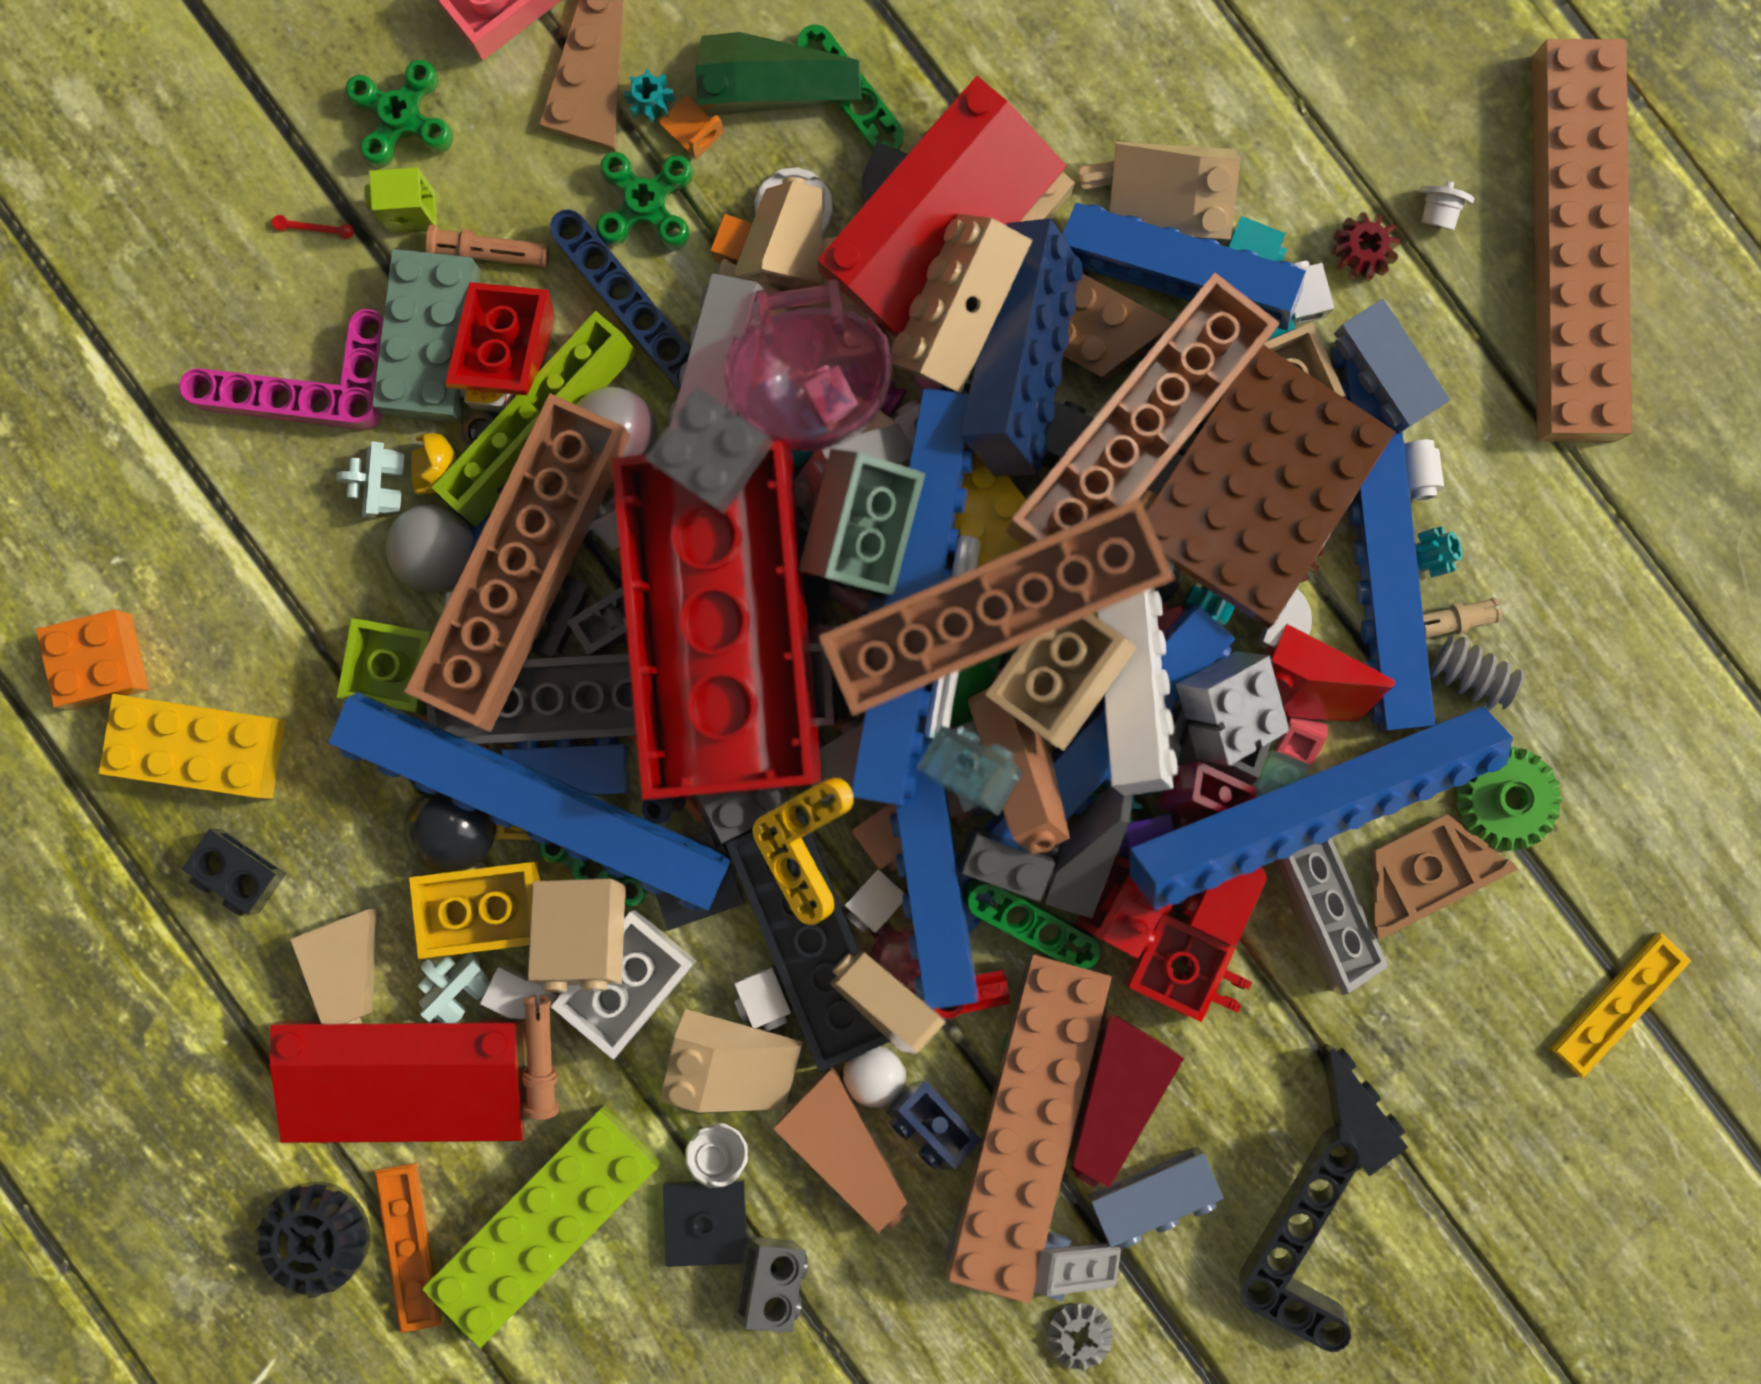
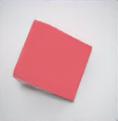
M1288 717L1289 732L1279 737L1273 754L1310 769L1327 739L1328 726L1316 719Z

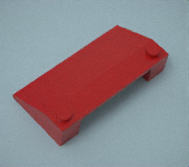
M976 75L817 259L818 272L892 335L897 337L901 332H904L910 319L909 310L913 300L922 293L928 280L926 275L929 265L934 258L939 256L944 246L946 228L957 217L958 213L993 218L1005 226L1006 223L1019 222L1063 173L1067 165L1004 97Z
M483 1019L476 1023L321 1024L320 1020H283L270 1025V1071L280 1143L524 1140V1085L521 1079L524 1072V1019Z

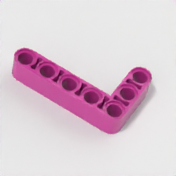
M361 309L351 317L348 325L340 385L195 368L187 371L181 377L179 383L180 393L191 404L209 412L370 430L380 423L383 416L373 407V398L384 318L371 309ZM372 323H378L379 331L377 335L371 339H364L363 333L365 328ZM366 362H373L374 369L370 376L359 378L358 370L360 366ZM204 382H209V393L203 398H198V387ZM249 386L250 394L248 398L242 403H237L236 394L239 389ZM283 391H288L289 400L286 405L276 408V396ZM321 396H328V407L322 412L315 413V401ZM367 400L369 406L367 412L361 417H354V406L360 401Z

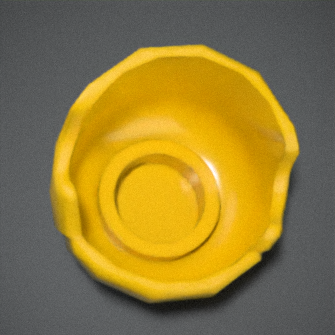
M429 433L416 437V440L422 441L424 446L413 450L411 453L412 484L415 494H436L437 492L431 487L456 461L455 452L447 439L441 434Z

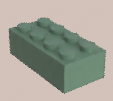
M392 249L373 398V407L382 415L462 424L465 397L460 396V389L447 388L445 382L469 282L479 283L481 269L472 257Z

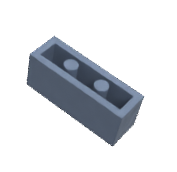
M1383 298L1343 323L1335 331L1334 335L1337 338L1335 344L1338 351L1346 360H1352L1359 371L1357 376L1361 386L1367 393L1375 395L1381 404L1380 413L1390 427H1396L1399 433H1402L1451 400Z
M1199 1147L1112 1184L1110 1188L1105 1187L1088 1194L1110 1247L1118 1245L1120 1249L1137 1244L1142 1240V1234L1156 1229L1157 1232H1164L1174 1228L1179 1224V1218L1192 1212L1194 1216L1204 1215L1217 1207L1215 1202L1224 1199L1206 1156Z

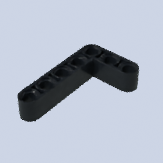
M1341 1126L1330 1127L1322 1133L1239 1274L1241 1298L1248 1309L1328 1352H1339L1350 1343L1351 1328L1344 1307L1337 1301L1292 1277L1357 1171L1361 1161L1360 1151L1353 1133ZM1337 1145H1345L1350 1148L1348 1153L1341 1157L1330 1154L1331 1149ZM1316 1180L1329 1182V1185L1321 1191L1309 1188L1310 1184ZM1296 1214H1304L1309 1217L1302 1224L1289 1222V1219ZM1276 1248H1283L1288 1251L1281 1258H1274L1269 1255ZM1255 1282H1263L1268 1285L1262 1291H1253L1249 1288ZM1291 1302H1300L1304 1304V1306L1297 1311H1291L1285 1308ZM1334 1321L1340 1324L1334 1330L1322 1328L1327 1322Z

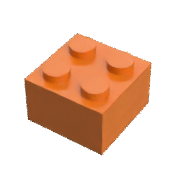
M114 609L36 629L53 707L74 710L110 701L112 694L130 696L149 691L132 614Z

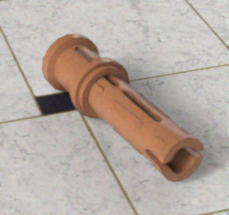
M432 224L429 225L426 236V253L472 257L475 260L536 266L547 269L549 263V243L542 244L475 236V232L471 231V229L464 228L462 232L438 229L437 225Z
M535 995L524 999L528 1067L524 1069L521 1076L522 1083L526 1086L527 1102L523 1105V1114L527 1118L534 1120L552 1118L560 1110V1104L555 1100L554 1089L559 1076L556 1068L551 1063V999L545 995H539V1011H536Z

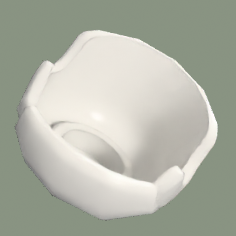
M877 1047L845 1062L843 1070L845 1088L851 1097L863 1106L881 1109L892 1104L905 1090V1067L900 1059L886 1047Z
M718 1123L702 1128L692 1136L685 1149L686 1168L694 1181L708 1188L727 1186L739 1178L747 1165L748 1145L740 1131L727 1124Z

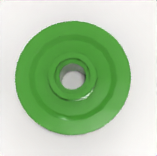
M1511 746L1507 765L1496 772L1485 773L1471 779L1462 786H1457V810L1468 832L1478 836L1489 847L1504 851L1527 849L1541 842L1553 830L1556 819L1561 816L1559 813L1560 803L1563 800L1559 790L1561 783L1556 780L1553 768L1548 766L1541 756L1535 755L1527 749ZM1510 788H1514L1519 795V803L1514 809H1511L1505 801L1506 792Z

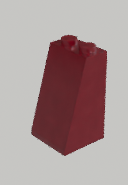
M1105 1008L1067 1155L1072 1164L1071 1169L1076 1172L1074 1175L1093 1188H1096L1099 1183L1110 1188L1185 1059L1171 1047Z

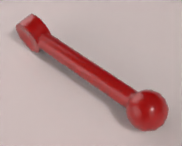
M276 215L272 219V226L279 232H285L290 228L339 234L343 239H350L354 234V229L349 224L330 226L290 221L283 215Z

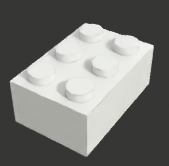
M633 910L624 918L622 983L607 984V991L602 992L581 990L582 985H568V992H563L552 1004L551 1008L614 1060L697 961L637 910Z

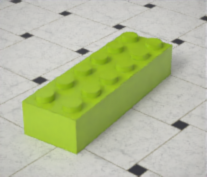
M604 1105L422 1290L481 1348L654 1173L661 1161Z

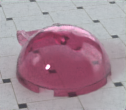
M838 279L827 280L828 285L767 294V289L757 290L760 324L752 325L739 340L738 337L734 336L725 358L724 381L729 398L740 417L766 434L772 441L782 440L787 449L822 451L840 446L855 438L875 418L885 403L890 387L892 354L886 336L870 316L866 321L852 311H842ZM831 302V309L799 308L777 314L773 317L770 315V310Z

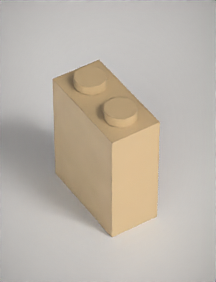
M612 879L533 882L528 981L543 985L544 992L553 993L568 992V985H582L581 990L602 992L607 991V984H621L626 886Z

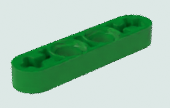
M818 24L804 27L799 33L798 46L809 48L808 39L813 38L816 42L822 39V50L824 52L849 57L830 31L824 26ZM861 73L862 97L872 101L874 105L873 110L867 115L860 116L852 111V102L837 104V106L872 151L879 140L878 129L873 123L881 114L883 117L879 118V126L885 133L894 132L892 144L889 145L886 141L881 143L900 150L903 144V128Z
M974 878L965 886L963 891L964 902L976 917L1062 963L1089 969L1098 962L1101 955V948L1098 942L1089 932L1018 893ZM988 892L993 900L998 903L997 908L995 909L991 903L985 900L978 902L975 898L976 895ZM1015 906L1025 907L1026 914L1021 922L1017 924L1007 923L1006 916L1011 908ZM1051 923L1058 926L1057 935L1052 940H1039V932L1043 926ZM1068 938L1079 947L1085 945L1088 948L1084 954L1081 952L1075 954L1066 945Z

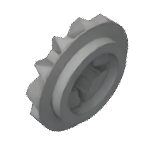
M1074 1303L1063 1307L1054 1315L1049 1324L1047 1336L1054 1358L1067 1368L1085 1371L1087 1368L1100 1365L1105 1356L1111 1352L1113 1332L1107 1317L1098 1308L1086 1303ZM1088 1322L1087 1336L1092 1339L1095 1345L1092 1343H1082L1074 1352V1339L1065 1330L1079 1332Z

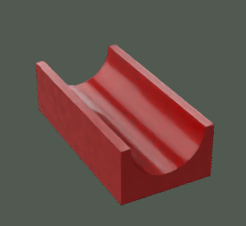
M782 440L772 441V446L725 513L647 460L648 454L611 457L643 799L814 784L823 781L804 576L802 571H798L802 554L792 452Z

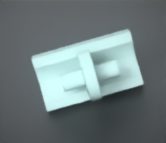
M371 441V446H367L365 473H361L362 459L350 458L349 471H340L336 475L337 482L348 484L347 498L359 499L360 485H364L362 518L374 519L378 514H392L400 511L401 491L380 488L381 474L402 476L404 454L383 449L384 443Z
M473 952L466 953L456 964L448 956H445L438 965L428 959L423 962L420 967L427 976L418 984V987L427 994L419 1001V1005L423 1009L420 1015L429 1023L434 1018L441 1023H457L465 1013V1008L454 997L462 989L467 991L476 1000L486 993L491 981L481 969L479 958Z

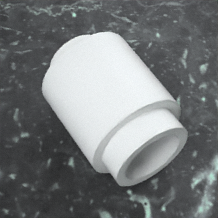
M1416 440L1405 443L1404 449L1410 495H1412L1414 501L1436 498L1437 491L1444 488L1439 449L1435 448L1433 440Z

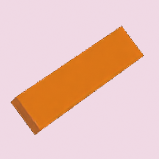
M417 1162L376 1169L374 1171L400 1333L441 1326L443 1322L440 1307L422 1290L435 1276Z

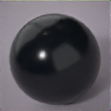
M422 792L412 802L404 822L405 841L414 858L426 868L439 873L469 870L480 863L489 853L496 835V823L490 820V814L476 808L474 811L462 809L452 803L453 798L437 792V794Z

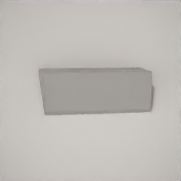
M1332 838L1322 844H1314L1297 851L1286 859L1273 861L1330 991L1340 995L1349 994L1388 967Z

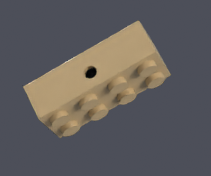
M958 213L957 217L946 228L944 234L945 243L939 256L934 258L928 267L926 275L928 280L922 293L911 304L909 310L910 319L904 332H901L896 337L893 343V356L889 363L929 383L961 393L1032 240L993 218Z

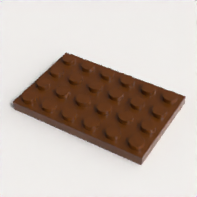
M1263 345L1228 388L1146 512L1166 561L1270 629L1275 624L1396 431Z

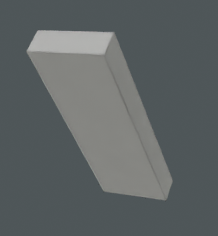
M1109 1243L1041 1250L1035 1293L1053 1296L1115 1287L1121 1249L1118 1245L1111 1248Z

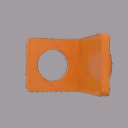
M684 96L669 111V115L664 116L660 120L661 126L696 160L724 133L721 119L717 115L711 119L688 96Z

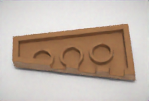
M579 0L539 124L542 130L616 151L625 0Z

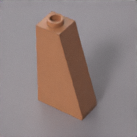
M988 688L968 698V704L1012 838L1033 855L1049 851L1056 844L1070 839L1049 741L986 696L990 689Z
M833 1066L830 1067L775 1123L773 1129L878 1233L885 1226L891 1230L907 1213L904 1209L907 1205V1196L853 1098L845 1088L838 1071Z

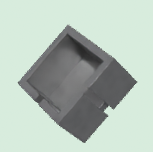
M696 386L673 418L680 424L676 431L668 426L646 459L725 513L773 442L766 434L737 414L734 415L727 407Z
M1236 651L1176 684L1186 719L1220 725V727L1195 722L1188 725L1195 754L1199 760L1230 766L1256 751L1255 745L1263 747L1289 732L1269 656Z

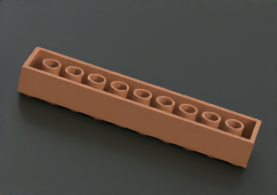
M1546 39L1532 56L1537 442H1617L1632 434L1626 39Z

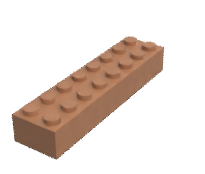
M1214 273L1013 517L1005 532L1023 547H1027L1140 498L1280 323L1222 277Z
M549 394L407 685L405 693L480 728L492 731L613 480L611 457H621L624 455L631 436L624 426L553 394ZM576 420L610 434L601 454L593 452L589 444L576 432Z
M1140 498L820 635L819 638L850 710L855 715L1171 581L1174 578Z
M1037 955L1027 958L981 1136L982 1140L979 1144L945 1276L948 1281L1031 1304L1037 1280L1040 1252L1045 1248L1112 976Z

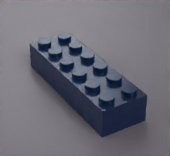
M1051 218L1006 223L1007 227L1031 239L1032 242L977 358L960 435L994 476L1039 474L1042 458L1047 453L1046 437L1049 422L1054 418L1055 408L1053 402L1056 387L1061 383L1062 379L1061 362L1063 352L1068 348L1069 344L1068 327L1070 317L1075 313L1076 309L1075 292L1077 282L1081 280L1083 273L1080 258L1076 257L1068 245L1066 237L1060 233Z

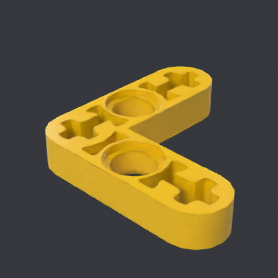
M831 778L817 784L761 816L755 821L753 826L755 842L791 909L801 922L808 925L817 924L832 914L834 900L801 837L841 816L851 808L853 804L851 788L845 781L839 778ZM833 793L836 801L822 808L818 801ZM797 805H801L807 810L809 814L808 825L802 824L797 819L795 813ZM773 826L777 829L778 834H776L775 836H773L770 832V829ZM786 845L788 850L781 853L779 848ZM788 858H792L798 863L800 867L799 878L794 877L788 871ZM806 882L808 887L801 890L799 886ZM814 899L817 907L812 909L809 901Z

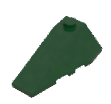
M743 32L704 35L701 37L695 64L698 106L708 116L862 102L860 61L858 59Z

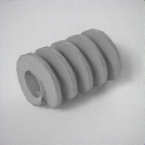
M1452 634L1435 657L1430 677L1435 678L1444 671L1446 672L1445 686L1448 687L1458 679L1460 680L1459 694L1462 695L1472 687L1474 689L1473 702L1476 703L1485 695L1488 697L1486 704L1488 711L1492 710L1498 703L1502 705V710L1506 709L1522 686L1525 678L1524 671L1517 669L1511 672L1510 663L1502 661L1497 664V657L1493 653H1488L1482 657L1483 649L1481 646L1474 645L1468 649L1469 641L1467 638L1460 637L1454 641L1455 634Z

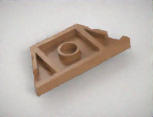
M1082 274L1081 280L1077 282L1075 292V313L1070 317L1068 327L1069 344L1068 348L1063 352V356L1108 381L1122 371L1129 361L1136 360L1148 351L1147 346L1162 336L1173 322Z
M1443 814L1372 850L1374 935L1376 939L1381 940L1518 869L1512 861L1503 858L1488 847V844L1478 836L1469 833L1463 828V825L1448 814Z

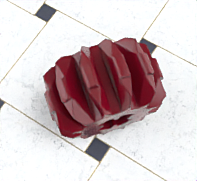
M1361 212L1357 216L1356 221L1348 217L1342 223L1343 229L1336 230L1333 235V239L1338 244L1334 245L1331 249V255L1342 257L1336 265L1337 269L1341 270L1346 266L1351 268L1349 272L1350 279H1355L1360 271L1365 281H1371L1375 273L1384 276L1389 271L1388 264H1394L1399 257L1393 249L1400 245L1401 239L1389 237L1395 227L1394 224H1388L1385 228L1381 226L1382 214H1377L1371 222L1366 212ZM1369 243L1372 249L1368 248L1363 251L1359 246L1360 244L1365 245Z

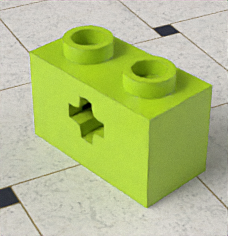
M418 167L369 171L370 184L364 187L366 206L368 209H372L377 220L381 221L390 233L428 230L430 224L437 225L435 191Z

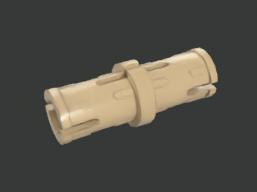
M1494 597L1468 605H1463L1459 602L1451 604L1449 609L1424 614L1426 639L1451 632L1460 635L1467 633L1469 628L1501 622V608L1493 609V607L1500 605L1499 601Z

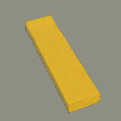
M1657 932L1549 1050L1578 1077L1584 1078L1686 968L1691 960L1666 936Z

